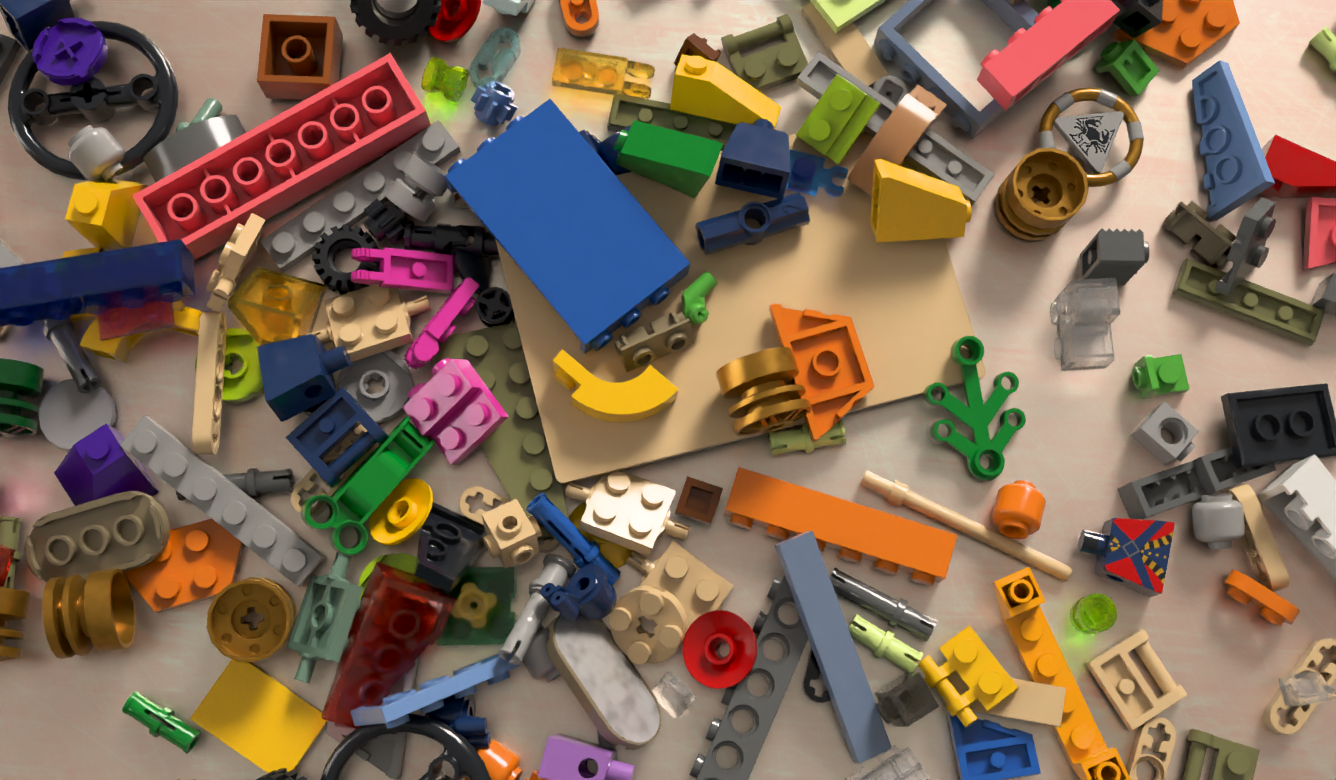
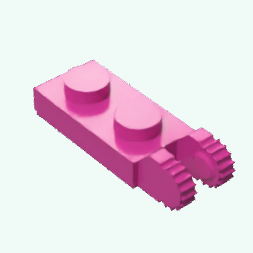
M386 247L381 250L354 248L351 251V259L355 261L379 262V272L366 270L351 272L352 282L367 285L379 284V287L446 294L454 291L453 255Z
M467 277L454 289L409 347L408 351H406L404 360L408 368L411 367L417 370L432 360L439 351L438 341L443 343L456 328L451 322L457 314L463 317L474 305L476 299L472 295L480 285L471 277Z

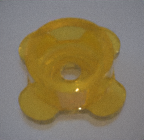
M466 583L461 588L462 593L458 597L457 603L451 606V613L457 619L464 618L470 621L472 627L479 629L486 625V616L489 610L496 606L497 599L493 593H484L478 590L474 583ZM472 602L478 604L476 609H471L470 604Z

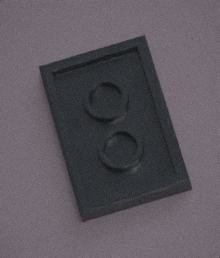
M1327 383L1235 392L1221 396L1236 469L1299 462L1314 454L1319 459L1336 458V419Z

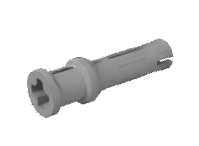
M547 554L543 560L544 568L538 579L533 580L529 585L530 598L498 653L503 660H506L515 648L508 662L510 664L520 665L522 663L525 653L550 608L549 603L540 593L541 588L547 583L563 587L566 580L572 578L576 572L572 562L561 555Z

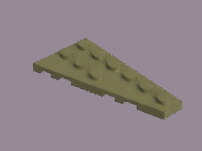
M516 322L450 335L443 343L438 341L439 351L431 360L433 365L435 366L446 358L468 360L509 416L480 444V447L511 501L517 499L528 517L532 515L526 511L528 504L540 493H545L547 498L569 519L562 484L558 483L555 478ZM537 521L542 536L537 538L538 541L554 538Z

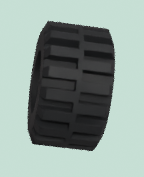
M351 0L350 8L351 12L356 14L355 22L359 27L364 26L366 28L365 34L370 38L375 34L379 36V43L386 45V41L389 39L394 40V46H401L402 40H408V43L412 44L416 42L418 35L424 38L429 33V27H434L437 22L441 0H417L411 9L398 13L386 10L377 0Z

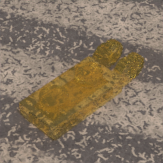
M558 48L552 76V86L611 95L617 93L648 99L651 96V87L645 84L625 81V77L628 74L635 78L651 79L654 76L655 69L652 65L629 61L626 57Z

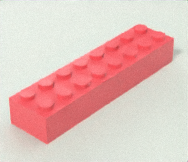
M391 53L132 196L166 256L180 269L229 241L237 224L245 226L251 214L267 220L405 143L431 124L426 110Z

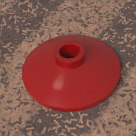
M441 0L437 22L434 27H429V32L433 37L443 42H452L460 39L474 25L480 11L481 0Z
M715 610L699 616L688 628L683 641V658L688 671L699 683L710 688L724 689L739 684L749 675L757 657V642L753 630L742 617L729 611ZM724 642L729 645L730 649L726 657H723L719 651L721 644Z

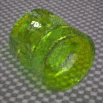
M433 56L424 70L421 87L430 93H443L446 99L457 102L465 90L469 71L459 65L451 67L447 65L445 60Z
M1095 593L1080 598L1070 609L1072 625L1083 634L1092 635L1106 631L1114 625L1117 619L1115 603L1104 594Z

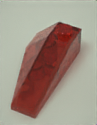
M376 562L361 597L360 608L351 626L348 643L342 653L321 715L322 719L355 729L360 727L354 725L350 711L362 706L373 707L382 704V698L390 694L389 690L405 672L408 674L415 666V660L429 644L432 646L441 636L456 601L455 598L438 588L430 586L426 581L414 576L412 573Z

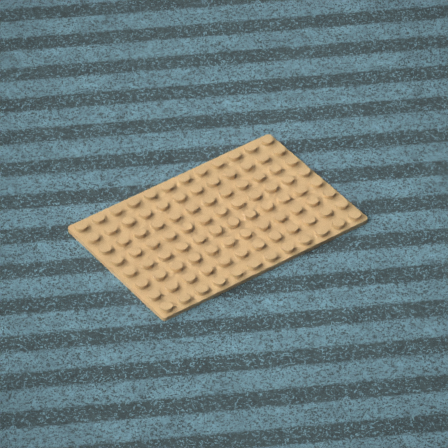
M863 131L842 163L838 165L832 159L796 136V134L789 135L791 170L784 197L800 192L809 208V224L765 237L756 245L742 244L709 255H705L700 248L695 229L696 223L741 210L749 202L765 203L777 198L716 185L715 180L722 151H720L711 177L695 198L633 171L616 175L690 262L688 275L669 289L671 293L663 302L657 306H653L650 303L640 311L642 316L629 328L625 329L621 326L611 334L613 339L599 351H595L592 348L584 354L580 349V340L495 239L555 478L558 483L566 484L761 435H735L733 424L740 418L729 417L728 410L742 400V398H724L716 372L722 366L743 356L765 349L781 347L769 312L770 305L775 303L782 304L783 308L800 311L810 309L820 311L824 315L838 314L852 318L875 387L849 412L924 394L925 388L933 383H942L947 388L963 384L961 367L953 361L951 347L956 340L965 336L975 337L945 239L877 243L870 225L872 196L847 179L855 164L872 141V136ZM906 160L902 164V167L924 174ZM755 219L744 220L750 228H761V225ZM704 271L710 273L718 284L704 297L706 310L709 312L708 319L702 324H691L694 343L686 346L679 352H672L658 358L647 366L638 367L626 372L622 354L619 355L614 345V341L620 339L619 335L641 326L645 328L648 335L653 334L650 322L664 317L673 311L676 314L683 313L681 299L683 291ZM962 346L960 348V355L964 359H968L969 350ZM563 349L592 375L612 383L630 381L642 374L651 365L679 389L678 395L665 409L648 418L633 422L603 421L591 417L571 405V396L576 389L573 387L571 390H568L554 378L553 375L556 372L553 370L552 360ZM983 360L976 364L979 380L986 374ZM792 380L787 382L785 385H793ZM933 388L931 392L937 391L939 389ZM802 417L782 429L805 424V419Z

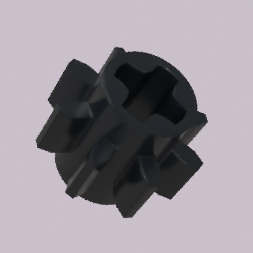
M376 199L364 209L369 218L362 224L380 244L387 239L394 245L404 236V227L402 225L408 219L393 202L389 200L383 204Z

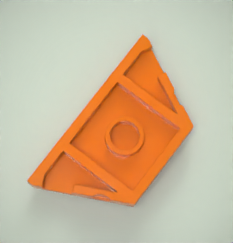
M1163 0L1162 23L1134 39L1140 46L1144 47L1145 53L1154 57H1163L1168 63L1184 69L1233 32L1240 24L1233 0ZM1120 28L1113 35L1120 42H1123L1125 39L1128 41L1134 40Z
M771 304L769 312L781 347L792 349L799 370L798 375L792 379L793 385L800 384L805 388V394L799 399L809 400L812 410L804 416L812 443L817 442L872 391L875 386L851 317L838 314L824 315L816 310L804 309V311L783 308L782 304Z
M211 518L170 530L168 544L155 561L124 571V574L155 612L161 613L214 598L227 585L235 583L238 575L236 572L237 565L242 559L245 545Z

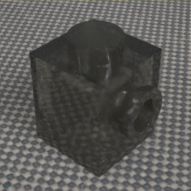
M919 672L904 673L874 692L879 701L876 706L881 717L886 723H892L896 727H908L939 707Z

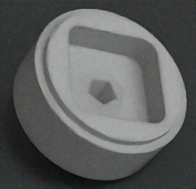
M892 75L878 79L872 86L873 90L896 106L907 94L905 83L900 78Z

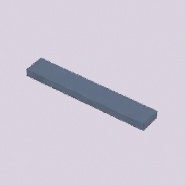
M806 531L775 544L774 547L853 762L860 764L891 749L892 746L813 531Z

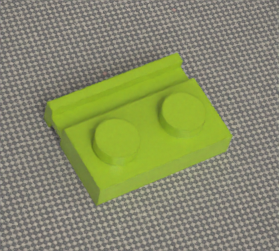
M836 74L796 136L840 165L881 106V103L841 75Z

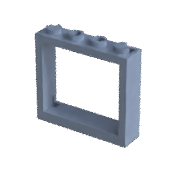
M909 0L878 28L874 44L883 52L882 57L884 59L892 60L901 69L903 77L909 83L920 85L946 103L947 106L944 112L951 117L955 128L961 127L974 139L1005 110L993 99L979 112L897 32L932 1ZM981 0L1014 32L1021 28L1027 31L1035 24L1033 21L1039 15L1025 1L1012 6L1009 0Z

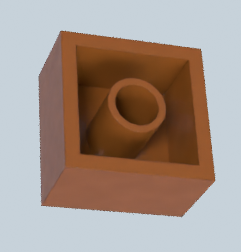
M263 14L257 83L266 98L306 100L339 82L343 34L336 17Z

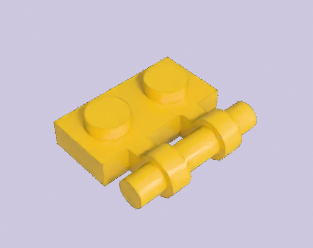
M970 625L939 647V650L948 660L942 666L938 667L930 656L925 657L918 663V666L926 675L924 678L925 682L931 689L936 688L948 704L946 706L947 711L952 717L957 716L965 728L978 719L969 707L974 702L979 700L985 710L989 712L1019 689ZM955 672L958 673L969 687V690L962 695L957 692L947 679Z

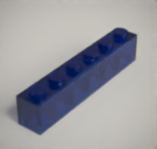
M179 239L0 268V327L8 325L28 326L33 321L45 319L66 320L71 315L103 314L108 309L120 307L140 308L145 303L157 301L171 303L178 302L183 297L195 296L193 254L183 241Z

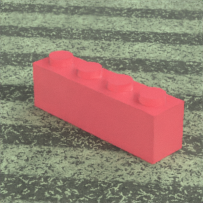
M1060 0L1061 3L1054 9L1048 6L1034 19L1033 22L1035 24L1027 31L1024 28L1019 29L1007 41L1008 46L1001 52L995 49L980 63L982 70L977 81L1007 111L1108 29L1120 9L1111 0Z

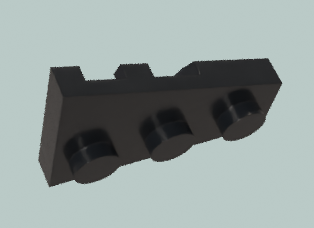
M433 502L431 511L421 526L414 576L425 580L434 588L450 592L485 550L486 546L483 537L486 536L484 526Z

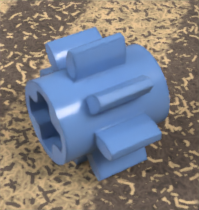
M491 81L489 85L485 83L484 87L478 86L471 98V101L475 103V116L490 126H497L499 123L503 124L505 120L511 121L518 108L513 104L515 100L513 98L514 92L505 84L497 81Z

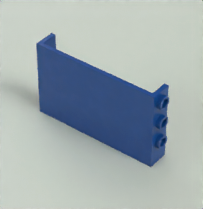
M551 99L544 102L527 116H518L512 120L504 133L497 138L490 137L480 144L474 155L467 160L463 158L456 161L448 169V174L445 175L448 190L452 194L457 192L568 325L580 340V349L584 354L592 348L595 351H599L613 339L611 334L621 326L625 329L632 326L642 316L641 310L650 303L653 306H657L663 302L671 293L669 289L688 275L690 262Z

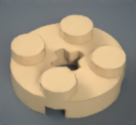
M647 585L633 588L623 595L608 617L615 643L628 656L631 662L638 665L660 663L669 659L681 647L685 637V630L687 629V616L680 601L666 590L661 592L658 589H651L653 586ZM642 616H645L648 621L652 619L656 621L657 625L653 628L654 633H649L642 628Z

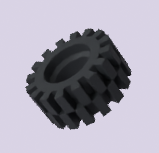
M349 224L343 225V230H338L337 226L330 228L333 233L329 236L324 232L320 236L323 242L321 244L316 242L314 246L317 253H312L315 271L323 283L333 292L338 290L340 295L369 286L352 282L351 272L345 273L337 270L334 261L336 255L345 248L379 249L372 236L367 231L364 233L361 227L355 226L354 229H351ZM361 262L354 271L379 272V262Z

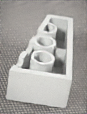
M1314 454L1287 467L1257 495V498L1336 580V480Z

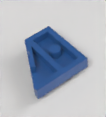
M948 711L946 712L960 780H1009L1041 774L1032 734L1018 729H1009L1001 726L999 723L986 719H977L965 728L957 716L952 717Z

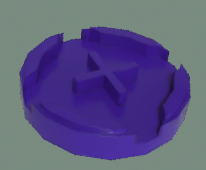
M64 18L57 21L58 25L53 26L51 29L48 26L41 31L34 42L32 56L40 73L50 82L61 86L77 85L97 74L106 61L108 47L105 38L98 28L88 20Z

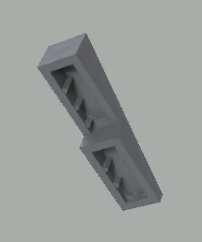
M1230 446L1185 464L1130 482L1117 490L1129 518L1144 520L1201 499L1202 495L1214 494L1276 471L1275 465L1236 469L1232 447Z

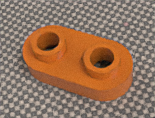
M559 0L565 26L571 34L584 37L596 31L599 25V11L596 0ZM580 17H585L588 19V21L584 24H579L576 22V20Z
M1231 570L1224 581V584L1229 588L1227 594L1231 598L1244 605H1248L1249 602L1255 604L1262 609L1260 615L1279 627L1282 626L1283 622L1292 625L1300 612L1296 606L1239 571Z

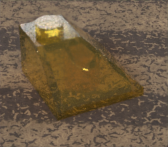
M256 267L228 299V308L260 346L300 337L307 333H312L326 291V285Z

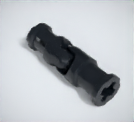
M407 221L405 225L404 250L429 251L453 255L458 251L485 257V255L499 256L495 238L485 226H451L450 224L438 223L436 227L415 225L413 221ZM470 236L474 238V241L471 245L469 243Z

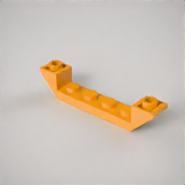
M1030 567L993 582L1003 625L1031 682L1066 688L1061 728L1052 726V729L1070 766L1081 780H1131L1116 747L1107 748L1040 608V604L1046 601Z

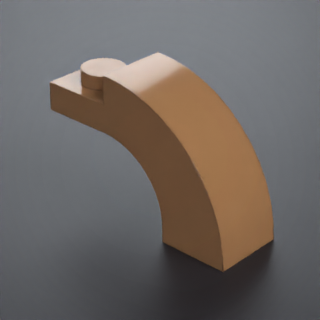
M917 85L910 94H906L881 126L847 179L872 196L874 160L883 159L902 166L921 138L942 114L947 104L933 93Z

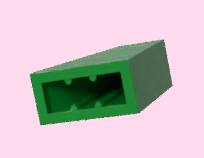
M634 120L628 131L621 129L613 150L619 152L615 162L616 165L695 198L711 177L723 144L715 140Z

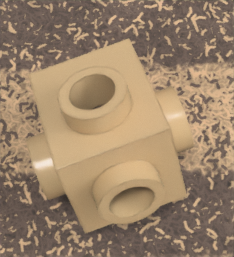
M517 499L482 514L486 536L483 537L484 544L492 558L498 556L505 569L515 564H524L534 555L540 553L537 539L542 536L540 527L533 515L526 516Z

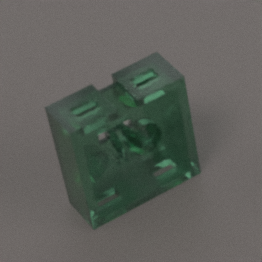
M471 567L450 592L437 588V646L440 648L503 647L517 621V614L511 612V601H517V569L515 567H508L506 569L504 567ZM477 597H483V602L481 601V599H475V598H477ZM483 614V620H475V615Z

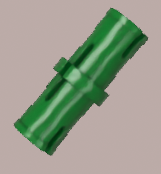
M138 691L134 692L127 699L122 708L124 714H128L149 728V734L156 738L159 736L163 737L182 749L186 754L195 747L202 733L199 730H195L175 717L174 710L169 707L161 708L142 696ZM149 714L154 715L155 717H157L158 719H160V720H161L162 722H164L165 724L171 726V727L174 728L175 730L173 731V730L169 729L168 727H166L165 725H163L161 722H159V721H157L156 719H154V718H152L151 716H149Z

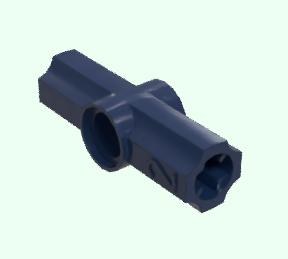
M800 192L785 196L783 200L775 199L765 203L749 202L741 210L696 223L697 240L705 255L742 244L756 245L765 237L808 225L810 222L809 208ZM755 219L759 222L761 228H750L744 220Z

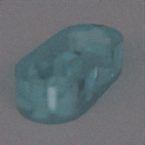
M503 27L494 30L471 62L469 75L476 89L478 86L484 87L485 83L489 85L491 81L502 83L521 53V44L517 33L513 29ZM509 40L511 49L504 48L499 54L498 42L504 44ZM493 63L491 66L493 76H485L483 80L480 79L479 70L487 71Z

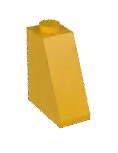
M883 159L874 160L870 225L877 243L964 237L965 224L971 221L972 212L970 201H965L958 186Z
M117 178L109 181L99 179L74 184L65 220L94 247L130 253L141 213L132 195L148 186L144 183Z

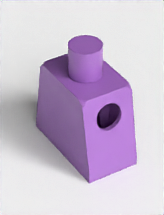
M558 733L549 736L547 739L538 777L548 780H632L635 766L616 761L617 750ZM588 759L594 760L598 764L597 774L591 773L588 770Z

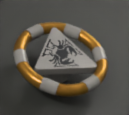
M1098 88L1071 90L1051 102L1042 116L1038 134L1040 149L1055 148L1052 132L1054 125L1070 144L1073 154L1081 158L1094 173H1086L1088 187H1101L1118 182L1134 169L1140 159L1144 140L1141 122L1132 107L1114 93ZM1081 101H1095L1116 111L1057 118L1060 113L1071 105ZM1123 119L1127 126L1130 143L1128 153L1123 161L1109 171L1100 173Z

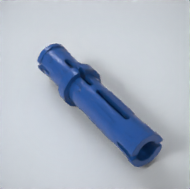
M540 493L528 504L526 511L531 513L552 537L574 557L573 563L578 568L594 563L605 571L609 584L613 585L618 580L621 571L616 569L600 552V546L596 541L590 542L547 498L545 493Z

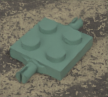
M336 552L330 574L323 576L311 574L287 648L297 651L302 656L296 676L294 677L296 680L310 684L316 662L327 659L339 663L341 654L347 647L348 633L354 615L360 608V597L364 588L349 583L347 579H344L352 559L349 555Z

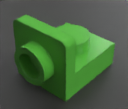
M1135 39L1110 43L1100 53L1102 58L1094 66L1098 73L1109 71L1130 97L1140 95L1160 71Z
M1182 354L1158 358L1147 355L1134 364L1135 367L1132 371L1133 382L1136 389H1140L1142 399L1185 393L1189 390Z

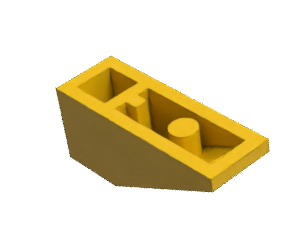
M682 54L674 74L670 110L733 124L743 122L753 125L758 119H766L773 124L775 130L781 110L780 105L718 62L706 60L701 56Z

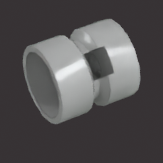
M413 153L403 168L404 178H397L386 197L411 216L425 222L436 206L434 202L435 196L442 197L447 190L445 179L447 174L425 158ZM418 186L421 188V190H419L416 194L415 188Z

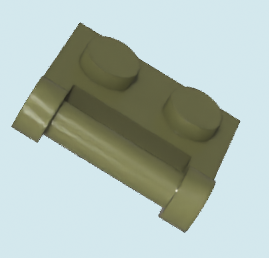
M788 14L777 17L776 22L737 36L729 34L721 37L722 46L733 73L759 92L797 79L808 65ZM779 35L782 36L784 43L741 58L740 49Z
M1190 729L1187 741L1191 742L1183 780L1200 779L1207 748L1214 749L1208 780H1253L1259 749L1223 739L1207 732Z

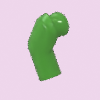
M704 271L683 291L681 296L683 314L686 319L689 318L693 325L702 324L708 319L709 312L706 310L704 297L718 284L716 279L707 271Z

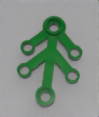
M965 336L953 343L951 357L961 367L967 406L951 395L948 388L942 383L928 385L924 390V399L931 406L940 405L971 428L974 443L958 433L954 424L947 419L934 422L930 428V434L936 442H947L966 456L968 469L974 477L980 480H992L1002 473L1005 464L1002 451L1015 431L1024 426L1026 418L1024 413L1018 408L1005 410L1000 416L1001 427L991 441L988 425L1008 395L1018 389L1019 380L1012 372L998 374L993 381L994 389L983 404L976 364L984 356V346L978 338ZM962 346L969 350L968 359H964L960 355V348ZM1003 377L1010 380L1011 386L1009 390L1002 387L1001 381ZM933 388H937L941 392V399L939 401L932 398L931 391ZM1010 413L1017 417V424L1015 426L1010 425L1008 422ZM941 424L945 425L948 429V434L945 438L941 437L938 433V427ZM982 455L989 459V466L986 469L980 465Z

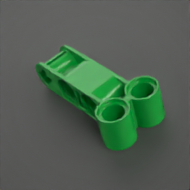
M408 415L388 434L389 437L382 444L378 445L332 497L316 495L308 498L303 503L301 517L304 523L314 529L331 528L329 540L331 546L337 552L353 555L365 548L368 534L362 524L435 443L436 440L434 438L429 440L426 436L421 435L419 430L409 421L411 418ZM317 501H322L329 507V517L323 523L313 521L310 516V508ZM348 526L354 528L358 535L356 544L351 548H345L339 542V533Z

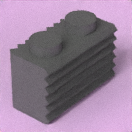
M1110 228L1107 231L1100 229L1080 253L1081 283L1126 285L1149 259V243L1144 241L1143 232L1140 229L1137 232L1133 229L1128 232L1125 228L1121 232L1118 229L1114 232Z

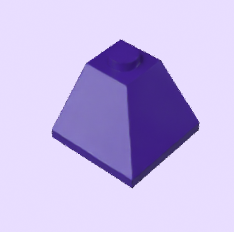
M104 424L75 443L54 472L75 506L127 491H140L150 496H154L159 492L139 460L120 446L124 441L121 432L108 424Z

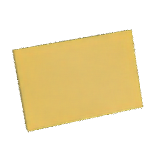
M231 659L190 719L259 768L270 773L280 768H287V772L291 770L296 771L327 726L328 715L251 662H237Z

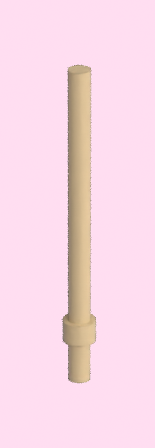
M867 470L860 484L887 496V501L899 507L901 504H904L1057 578L1067 581L1072 573L1073 568L908 490L909 486L897 480L892 483Z

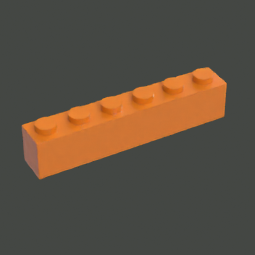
M738 467L724 512V516L731 518V524L745 529H751L752 524L766 528L768 536L780 540H787L788 536L794 537L806 531H813L820 552H824L825 547L839 551L838 557L854 563H860L862 558L876 563L874 568L879 571L897 574V571L900 570L912 574L911 580L928 586H933L934 581L940 583L946 579L958 536Z

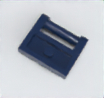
M342 386L335 392L334 396L328 398L285 438L321 478L333 488L341 481L339 477L377 442L382 444L389 436ZM362 424L367 432L328 466L323 461V458Z

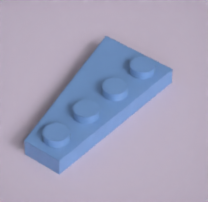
M1221 60L1192 80L1197 123L1201 124L1203 134L1202 140L1199 141L1200 154L1205 156L1207 174L1203 175L1204 188L1209 190L1211 205L1207 206L1208 219L1216 221L1275 184L1229 63Z
M514 651L508 655L506 660H503L499 654H495L454 670L453 677L444 675L419 684L420 690L417 692L415 689L395 693L382 698L384 704L382 706H362L351 710L350 713L355 726L386 724L387 729L408 722L410 720L408 714L418 709L421 710L422 714L431 712L444 706L443 699L454 694L455 699H459L477 692L476 684L487 680L488 685L503 681L510 677L509 670L522 664L514 665L508 663Z

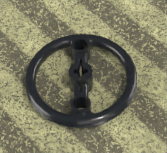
M90 21L98 28L105 39L117 40L139 50L153 65L156 71L155 76L139 74L132 78L129 84L107 87L100 79L92 77L85 82L72 85L70 92L47 95L44 90L39 88L29 89L35 74L38 72L37 65L34 63L32 56L33 48L27 53L15 72L8 97L11 127L23 149L38 164L55 174L72 179L88 180L71 161L54 155L39 143L31 130L33 123L47 126L56 121L58 116L82 113L87 120L93 123H103L113 117L116 108L139 105L146 111L158 110L154 123L147 134L134 147L125 152V156L120 162L124 167L118 174L120 175L143 163V157L166 139L175 121L178 107V87L169 61L160 48L146 35L120 23ZM153 88L148 96L141 97L145 90ZM45 103L42 109L35 111L39 104Z
M408 714L410 718L408 722L387 729L386 724L362 725L351 732L334 749L325 765L320 780H340L344 768L359 748L372 739L394 732H410L424 735L443 745L444 752L430 763L428 772L419 780H462L465 776L469 777L470 780H491V777L475 748L461 734H457L447 724L431 717ZM443 761H447L453 766L454 778L444 773Z

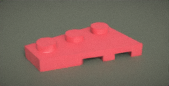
M1319 197L1307 199L1303 270L1336 262V199Z

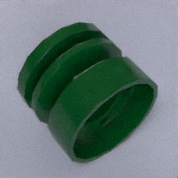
M0 358V438L37 434L38 424L29 418L39 416V407L25 402L23 399L41 396L43 368L23 361Z

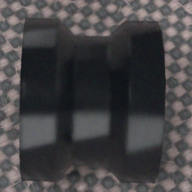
M491 287L482 291L477 297L476 309L484 326L489 328L509 324L513 321L514 312L507 291L502 288Z

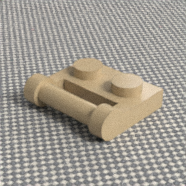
M1144 628L1132 633L1123 641L1086 663V666L1129 731L1136 729L1187 695L1181 684L1176 685L1147 640L1150 637ZM1135 649L1162 690L1163 694L1160 697H1156L1129 656L1128 652Z

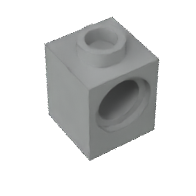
M1164 401L1152 410L1130 436L1166 465L1174 459L1181 462L1194 449L1196 445L1191 440L1199 431ZM1161 428H1166L1172 432L1174 436L1173 444L1163 440Z

